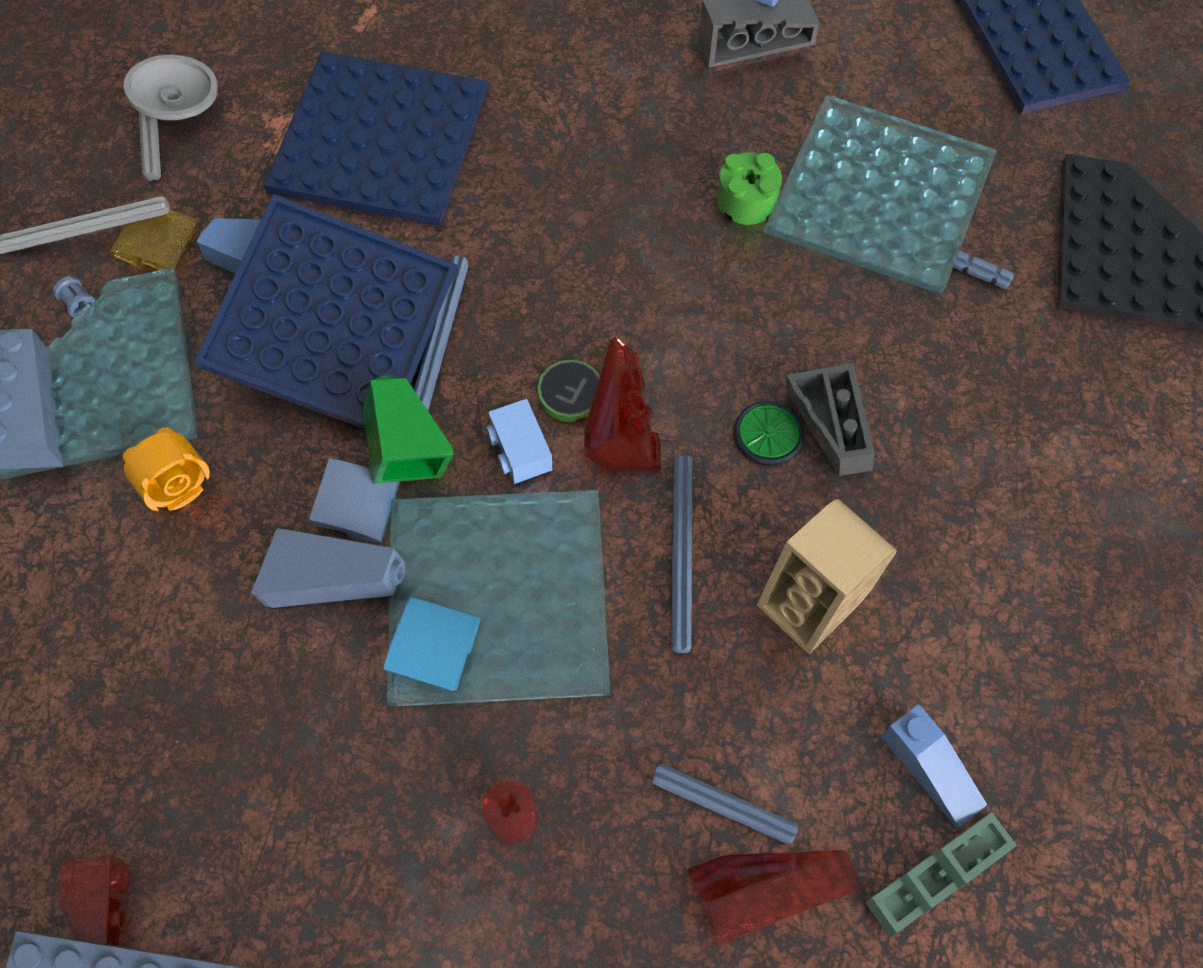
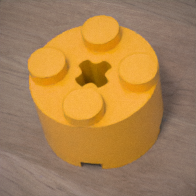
M169 427L159 429L154 435L144 439L138 445L128 448L122 457L125 462L124 474L144 503L155 511H159L157 507H167L171 511L189 504L200 495L203 490L201 484L206 477L208 480L210 475L208 465L187 438L180 433L174 432Z

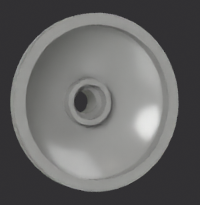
M159 55L147 58L134 65L128 71L123 84L125 96L131 106L147 116L166 121L184 120L199 115L213 104L218 93L217 80L211 69L196 59L182 55Z

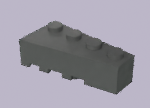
M702 0L698 45L708 68L815 45L820 23L809 0H779L772 7L755 0Z

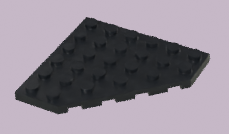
M1066 154L1062 161L1057 309L1203 332V233L1129 164Z

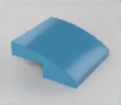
M411 596L396 629L383 669L451 691L457 690L467 654L471 653L481 617Z

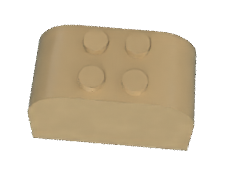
M836 499L823 508L786 542L757 606L810 654L865 599L897 550L841 500Z

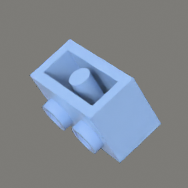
M527 399L489 412L490 425L486 426L489 440L492 446L498 444L501 454L497 455L501 469L504 474L510 473L514 484L553 470L551 452Z

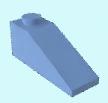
M919 704L893 723L881 736L883 741L957 829L987 805L946 735Z

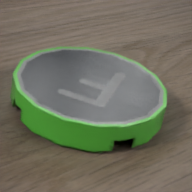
M577 360L559 361L549 366L541 375L537 386L539 401L544 411L554 419L564 422H577V419L584 417L586 419L592 416L601 405L604 391L602 378L595 368Z

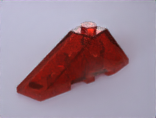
M616 337L609 342L585 426L584 455L607 471L656 472L661 469V444L658 433L652 432L649 418L653 416L651 406L646 405L641 392L646 385L638 355Z
M846 850L723 855L687 870L717 948L863 889Z

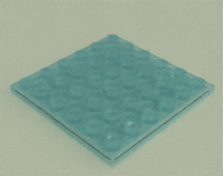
M826 94L769 217L764 233L942 295L997 150Z
M599 490L391 499L390 548H394L405 562V574L402 582L397 584L394 596H389L388 652L411 596L481 617L471 653L467 654L457 690L451 691L388 671L387 703L389 707L610 695Z

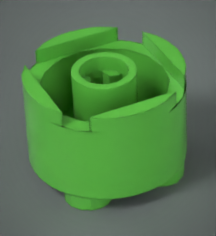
M753 152L734 153L727 156L720 171L717 192L719 210L723 214L727 213L732 217V221L738 224L754 225L765 221L767 216L776 209L782 183V174L775 163V158L769 153L759 154Z

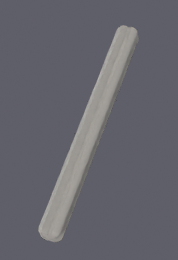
M158 196L0 234V255L167 215L170 213V204L165 196Z

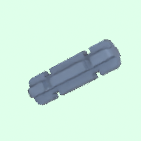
M963 251L955 253L951 262L953 268L960 271L965 269L967 274L989 283L994 281V285L1004 289L1010 285L1014 275L1012 271L1004 268L999 270L997 265L975 256L970 258V254Z

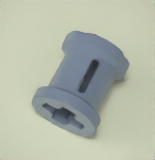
M64 277L57 281L52 289L55 298L65 303L67 312L75 319L87 317L96 307V300L92 295L83 291L82 284L76 277Z

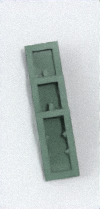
M991 812L865 903L890 938L923 913L932 909L958 888L967 884L1017 845Z

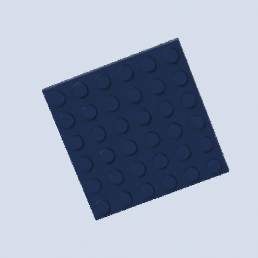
M321 51L265 180L264 188L266 193L441 226L488 91V81Z
M273 194L194 361L195 367L365 429L362 406L370 381L380 376L390 375L396 379L406 378L411 385L458 265Z

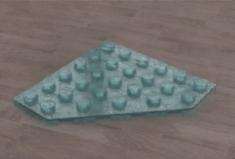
M174 268L109 280L101 289L103 294L92 306L87 304L70 322L72 328L61 339L56 337L47 347L53 386H51L52 398L56 404L55 421L60 434V442L58 444L64 466L124 454L128 448L138 445L141 441L165 427H169L174 432L184 435L187 440L198 438L179 281ZM59 467L0 469V480Z

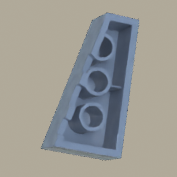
M33 329L0 330V469L64 467L63 457L60 454L58 444L60 442L59 429L56 427L54 414L56 412V404L52 398L51 391L53 382L49 352Z

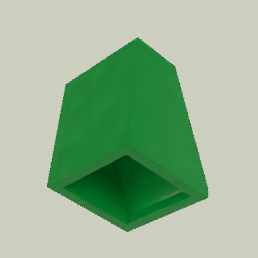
M390 375L380 376L375 380H371L362 410L373 484L441 478L454 455L453 448L406 378L396 379Z

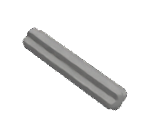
M138 111L142 174L145 175V179L148 181L158 180L161 177L157 119Z

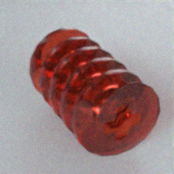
M505 781L498 783L489 790L485 796L483 809L493 834L503 843L511 845L522 843L530 838L536 829L538 819L534 799L528 788L518 782ZM514 808L518 810V813L513 812ZM505 812L510 813L508 817H505Z

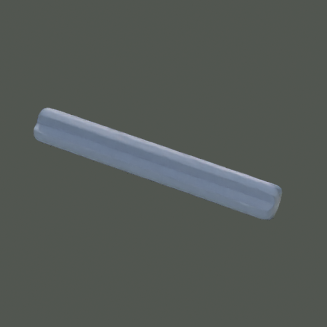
M659 764L656 767L652 777L654 785L785 844H791L794 841L798 831L796 823L665 764Z

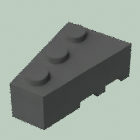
M854 363L786 375L787 395L837 474L843 476L872 471L875 451Z

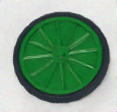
M764 401L752 404L740 413L734 425V437L739 449L748 458L758 463L774 465L790 460L799 452L804 441V428L798 415L790 408L777 402Z

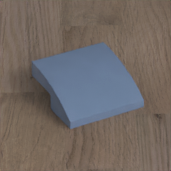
M329 458L309 522L312 526L343 531L348 538L381 544L400 482L373 484L370 468Z

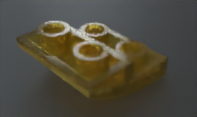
M170 210V213L167 215L126 224L111 248L110 255L140 268L145 263L172 275L197 228L198 220Z

